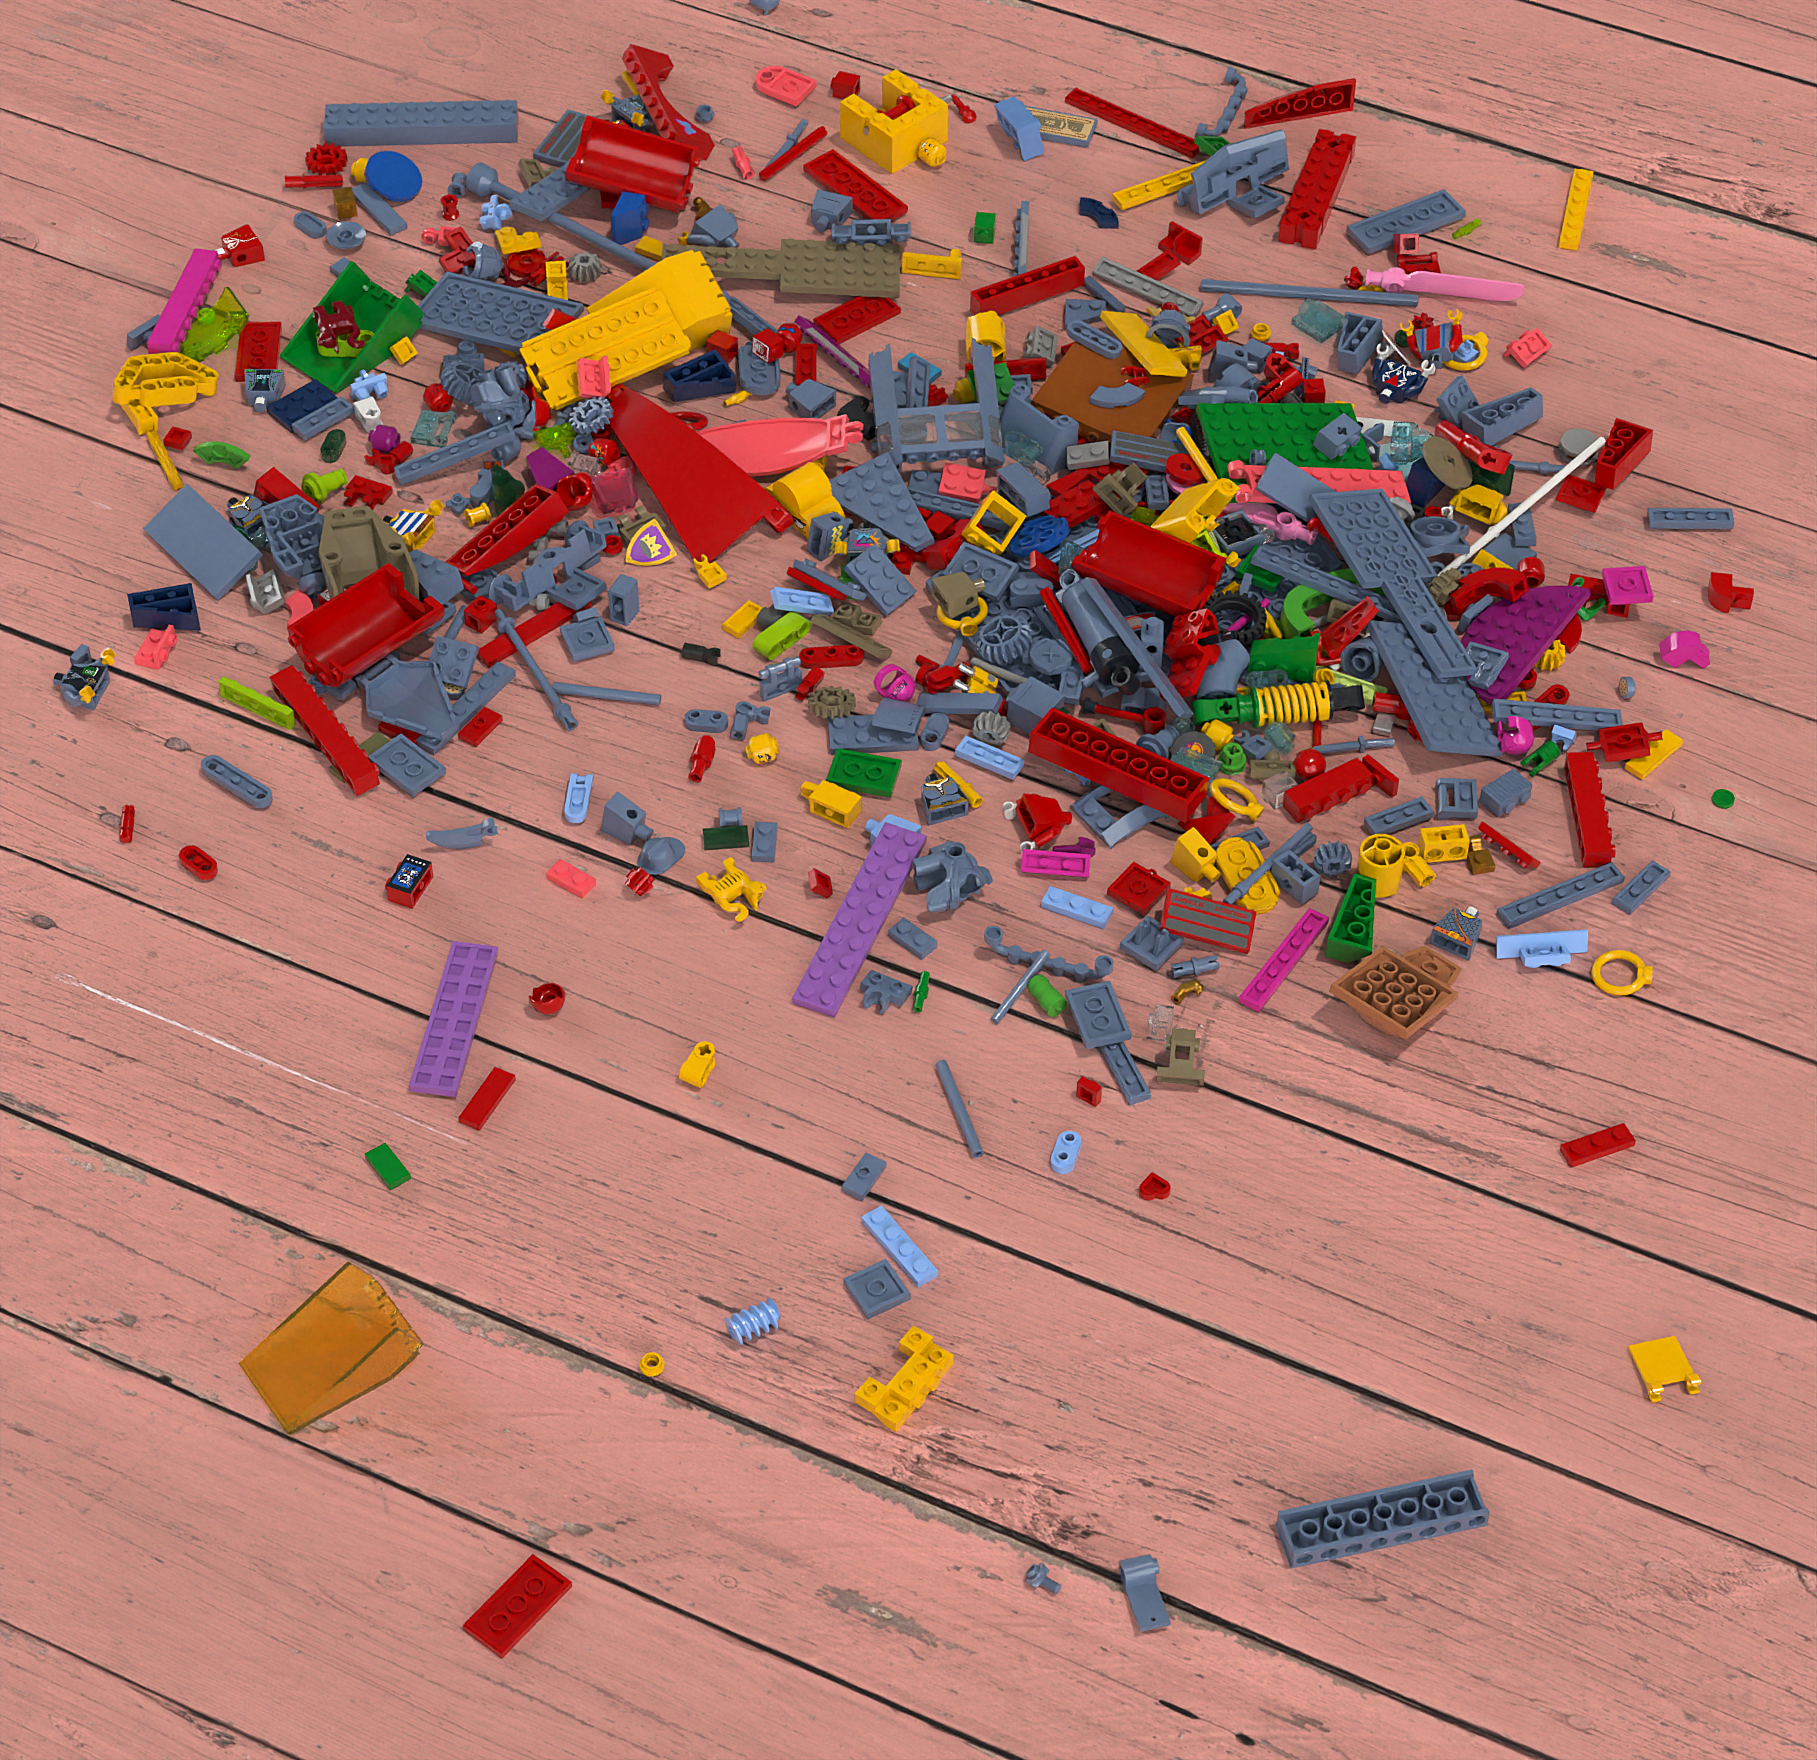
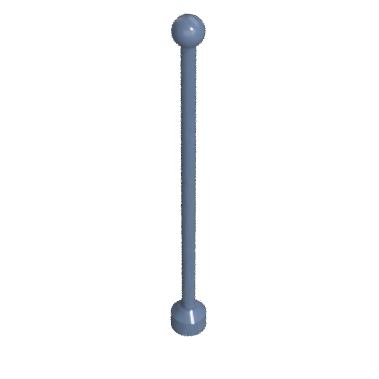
M482 162L475 164L467 175V190L482 198L495 193L510 201L521 194L501 184L498 180L497 171ZM558 212L546 218L547 221L644 271L657 264ZM722 290L724 294L723 296L731 305V299L729 294L726 291Z

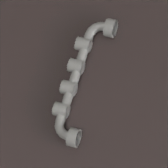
M562 519L554 524L545 535L540 536L533 542V547L536 550H530L529 562L532 565L537 562L538 555L547 549L548 537L551 533L557 532L558 536H565L569 527L567 519ZM526 565L525 570L532 565ZM538 594L537 598H534L528 604L537 606L538 611H544L549 608V595Z

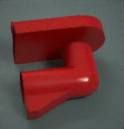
M929 384L928 407L938 406L946 402L949 396L945 393V388L941 387L938 389L935 384Z

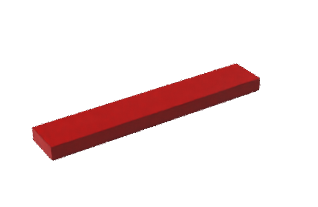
M591 601L577 611L558 602L514 629L524 645L527 646L573 619L572 615L590 609L592 607ZM505 633L479 648L477 657L490 668L498 661H502L518 650L508 634Z

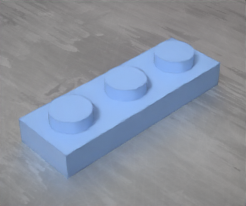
M774 587L770 591L775 609L814 615L825 614L829 617L834 612L830 596L826 594Z
M965 736L955 749V756L1014 780L1024 766V759L968 736Z
M1052 886L1049 887L1041 901V908L1105 929L1113 914V907Z

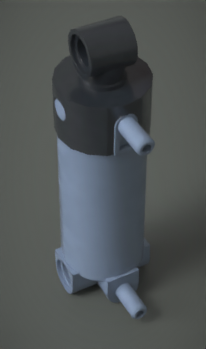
M1074 570L1063 572L1060 576L1062 589L1055 593L1056 599L1067 610L1090 655V662L1095 670L1082 679L1083 685L1087 687L1100 678L1107 685H1115L1124 695L1135 694L1140 687V680L1135 675L1140 668L1139 662L1082 585L1084 579Z

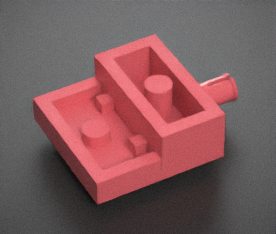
M945 462L938 494L979 503L983 493L990 494L993 490L996 492L997 487L985 485L984 477L986 470Z

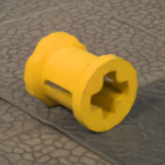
M481 503L479 507L471 510L468 508L464 510L465 519L470 527L483 520H491V513L486 503Z

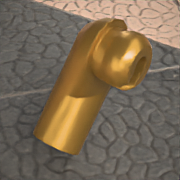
M696 197L693 200L695 209L698 212L695 216L697 221L710 212V207L706 201H703L702 197Z
M1198 979L1182 983L1171 996V1000L1175 1004H1180L1191 991L1195 995L1201 994L1204 990V985Z

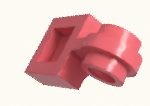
M441 226L440 231L426 228L422 232V239L426 244H433L438 240V245L449 246L444 239V235L456 228Z

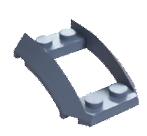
M1100 784L1070 805V809L1110 849L1121 838H1127L1146 824L1164 817L1167 819L1169 817L1167 814L1143 805L1116 821L1096 801L1112 791Z

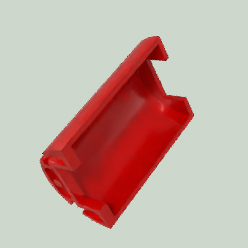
M587 115L581 129L580 143L574 158L571 157L568 163L565 181L619 197L623 191L645 195L646 204L679 214L683 208L686 209L689 198L686 196L687 194L691 195L694 184L691 183L694 168H698L701 157L697 156L698 147Z
M1109 510L1104 518L1101 517L1098 522L1097 529H1099V534L1094 545H1089L1087 550L1083 549L1079 556L1074 557L1071 568L1082 579L1086 577L1096 579L1103 588L1176 617L1177 615L1204 609L1208 599L1211 600L1215 593L1214 589L1217 582L1220 581L1227 558Z
M387 563L287 627L289 633L287 639L289 644L295 648L304 663L305 670L310 675L313 674L317 677L323 686L339 687L441 621L444 617L445 609L432 596L424 599V604L404 589L403 573L390 563Z

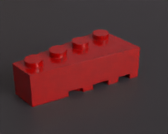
M1616 418L1614 426L1611 428L1610 436L1607 438L1605 447L1602 449L1597 461L1595 484L1614 490L1651 451L1653 430Z

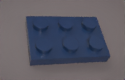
M315 379L268 405L266 409L270 416L292 434L294 433L292 430L294 422L336 400L338 397Z

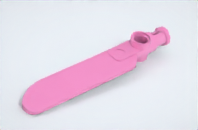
M1398 267L1390 268L1388 271L1384 270L1383 272L1367 269L1365 286H1381L1388 293H1402L1403 290L1491 301H1509L1517 299L1524 294V286L1519 283L1425 271L1405 274V271Z
M1168 473L1166 475L1167 485L1178 495L1187 488L1207 483L1202 481L1199 484L1197 482L1190 486L1180 485L1173 482L1169 478L1170 475ZM1228 503L1222 511L1231 514L1243 510L1251 519V523L1274 531L1275 536L1280 540H1296L1298 538L1308 542L1309 545H1313L1318 535L1316 530L1310 532L1307 526L1303 525L1301 521L1296 520L1294 514L1290 512L1278 514L1277 510L1267 503Z

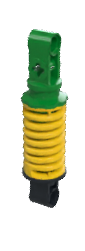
M1323 680L1319 685L1313 682L1310 685L1308 683H1303L1302 685L1294 684L1293 686L1289 684L1285 687L1279 685L1277 687L1270 686L1269 688L1262 687L1261 689L1250 687L1249 694L1241 695L1240 693L1235 694V698L1202 699L1192 702L1194 725L1200 726L1206 722L1211 723L1214 719H1218L1222 722L1237 721L1238 724H1244V722L1249 721L1254 728L1263 727L1267 723L1269 726H1272L1274 721L1277 725H1281L1283 721L1285 724H1290L1291 719L1294 724L1298 723L1299 720L1302 723L1307 722V720L1314 722L1316 716L1319 721L1329 722L1332 721L1334 712L1358 711L1365 708L1361 685L1331 688L1328 680ZM1224 707L1225 710L1229 711L1227 714H1225L1224 711H1220V709Z

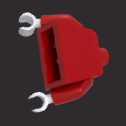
M1023 793L1021 799L1016 800L1015 804L1010 801L1003 804L1005 819H1013L1017 813L1028 839L1034 840L1032 843L1029 841L1023 842L1020 846L1021 853L1023 849L1034 850L1036 847L1041 848L1059 836L1063 827L1070 825L1072 822L1071 812L1062 811L1056 799L1043 797L1035 793Z

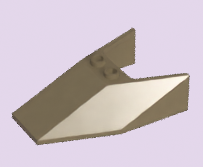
M368 506L325 512L319 557L330 599L387 563H390L403 573L404 589L419 600V576L405 542L399 534Z

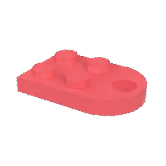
M769 66L757 73L756 87L766 95L797 106L817 87V80L781 66Z

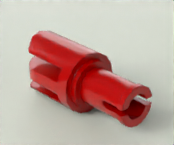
M558 251L540 263L539 270L528 277L530 283L535 281L533 283L534 287H537L547 279L546 262L564 261L562 256L558 257ZM566 261V269H567L568 266H569V263Z
M962 662L963 664L970 667L967 662ZM960 664L954 667L945 665L927 673L926 690L930 694L938 693L952 687L956 679L967 674L958 670Z
M709 735L699 738L690 757L692 768L688 778L696 783L702 781L704 771L711 766L715 755V741Z

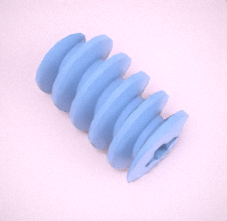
M768 1298L766 1303L760 1301L757 1307L751 1305L748 1311L742 1309L739 1315L733 1313L731 1319L725 1317L724 1320L731 1337L739 1345H742V1336L751 1341V1332L760 1337V1328H763L766 1333L770 1331L769 1324L778 1329L780 1313L773 1299Z

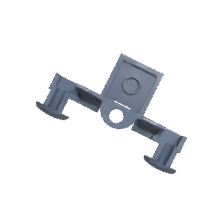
M584 520L573 522L565 533L567 548L552 547L542 551L537 557V562L521 573L523 579L517 583H514L511 577L506 574L495 577L488 588L489 599L496 604L504 603L506 608L516 612L543 592V594H548L550 598L576 611L607 589L606 582L577 568L607 547L604 533L595 528H589ZM562 563L567 581L558 586L555 583L552 569Z

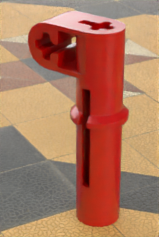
M1272 353L1266 359L1263 372L1270 382L1258 388V392H1256L1258 395L1257 403H1277L1303 382L1300 372L1279 353Z
M1441 421L1437 424L1434 431L1436 437L1449 441L1466 459L1471 460L1478 466L1496 473L1505 474L1512 458L1511 453L1481 443L1477 436L1474 435L1472 437V434L1464 432L1449 421Z

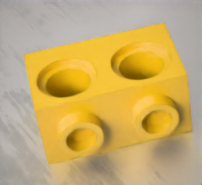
M1465 824L1421 828L1418 840L1419 853L1426 863L1467 859L1470 840Z

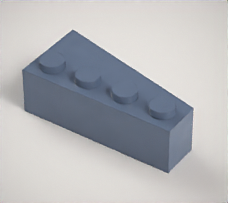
M1530 387L1462 411V430L1472 434V437L1474 435L1477 436L1481 443L1492 446L1542 418L1543 395Z

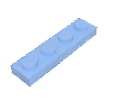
M882 1205L861 1217L863 1225L918 1288L938 1277L937 1268Z

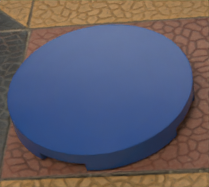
M393 151L377 152L369 158L366 164L364 174L368 185L374 192L377 191L387 197V200L394 202L409 201L414 198L422 186L420 170L413 161L400 153Z
M1053 515L1039 517L1025 523V528L1014 534L1008 547L1013 555L1020 557L1030 556V553L1034 550L1043 553L1061 543L1067 537L1070 527L1064 517L1054 518Z

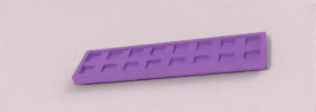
M452 942L409 1084L410 1091L457 1097L499 953L497 946Z

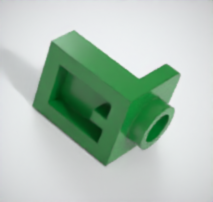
M419 270L416 275L411 274L406 280L407 287L405 292L408 294L413 289L425 298L438 282L422 270Z

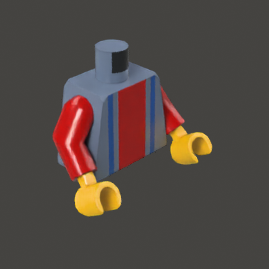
M1456 309L1457 315L1453 317L1452 310L1448 311L1447 315L1453 320V324L1449 322L1416 330L1415 334L1412 333L1414 325L1410 320H1408L1410 326L1407 329H1404V325L1401 322L1400 327L1407 334L1406 340L1410 352L1419 360H1428V366L1430 365L1431 367L1434 364L1435 369L1441 368L1442 362L1452 360L1455 351L1463 341L1462 326L1459 324L1463 314L1460 310Z

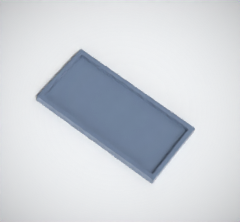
M188 484L143 528L218 601L263 556L253 544Z

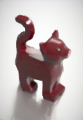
M341 301L333 302L332 309L335 313L330 315L327 314L322 305L313 307V319L315 323H318L320 333L317 339L318 346L334 349L336 354H338L337 336L348 334L350 335L348 336L347 343L352 348L359 349L365 345L363 340H356L361 331L356 324L351 305L346 307Z

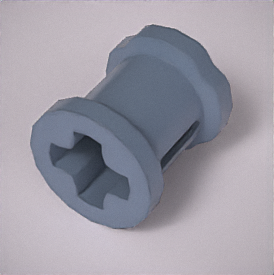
M459 172L454 173L452 183L448 186V193L455 195L456 198L463 197L467 175Z
M741 807L733 810L718 809L720 828L729 825L743 826Z

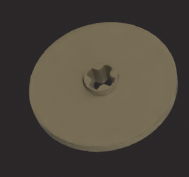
M1436 436L1429 437L1423 443L1422 452L1424 459L1438 479L1449 487L1458 490L1466 489L1472 483L1473 475L1470 465L1453 444Z

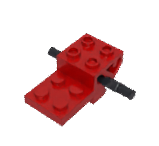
M1207 608L1177 615L1163 648V652L1174 660L1170 666L1167 678L1182 698L1196 695L1206 667L1216 664L1221 651L1220 646L1216 643L1237 638L1235 630L1219 634L1216 616ZM1160 694V697L1166 701L1162 694Z

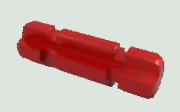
M124 805L122 807L123 814L121 816L119 838L122 843H130L133 837L135 809L133 805Z

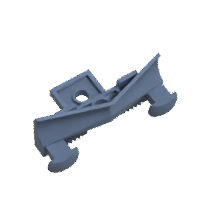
M1280 129L1223 146L1191 173L1193 184L1180 189L1177 194L1179 206L1181 207L1188 203L1192 211L1201 214L1226 202L1227 205L1256 218L1284 204L1285 199L1283 195L1260 185L1289 170L1284 131ZM1248 176L1251 191L1236 197V181Z

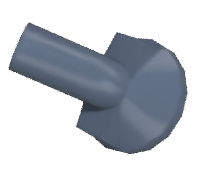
M1034 1563L1025 1574L1027 1577L1026 1583L1033 1588L1042 1585L1055 1594L1061 1589L1059 1583L1046 1576L1050 1570L1043 1563L1038 1565Z

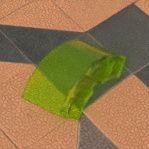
M225 287L216 304L202 318L192 324L191 330H188L185 342H182L179 353L201 363L205 357L215 352L217 355L229 346L228 342L234 335L238 336L241 333L250 315L229 287Z

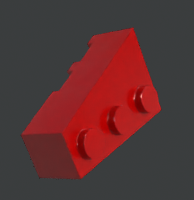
M272 467L256 480L253 496L267 504L297 494L315 506L317 513H319L320 509L319 504L275 467Z

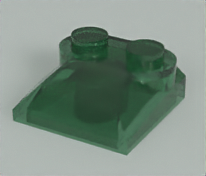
M1471 461L1470 468L1473 478L1472 483L1469 485L1470 487L1481 485L1505 496L1511 494L1515 465L1509 463L1505 474H1500L1484 469Z

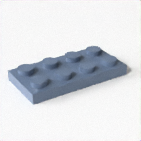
M875 714L843 716V718L835 716L834 719L828 717L831 755H835L837 748L861 753L919 750L917 731L909 733L873 726L872 720Z

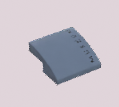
M883 698L875 712L872 725L915 733L919 729L920 719L925 715L926 706Z

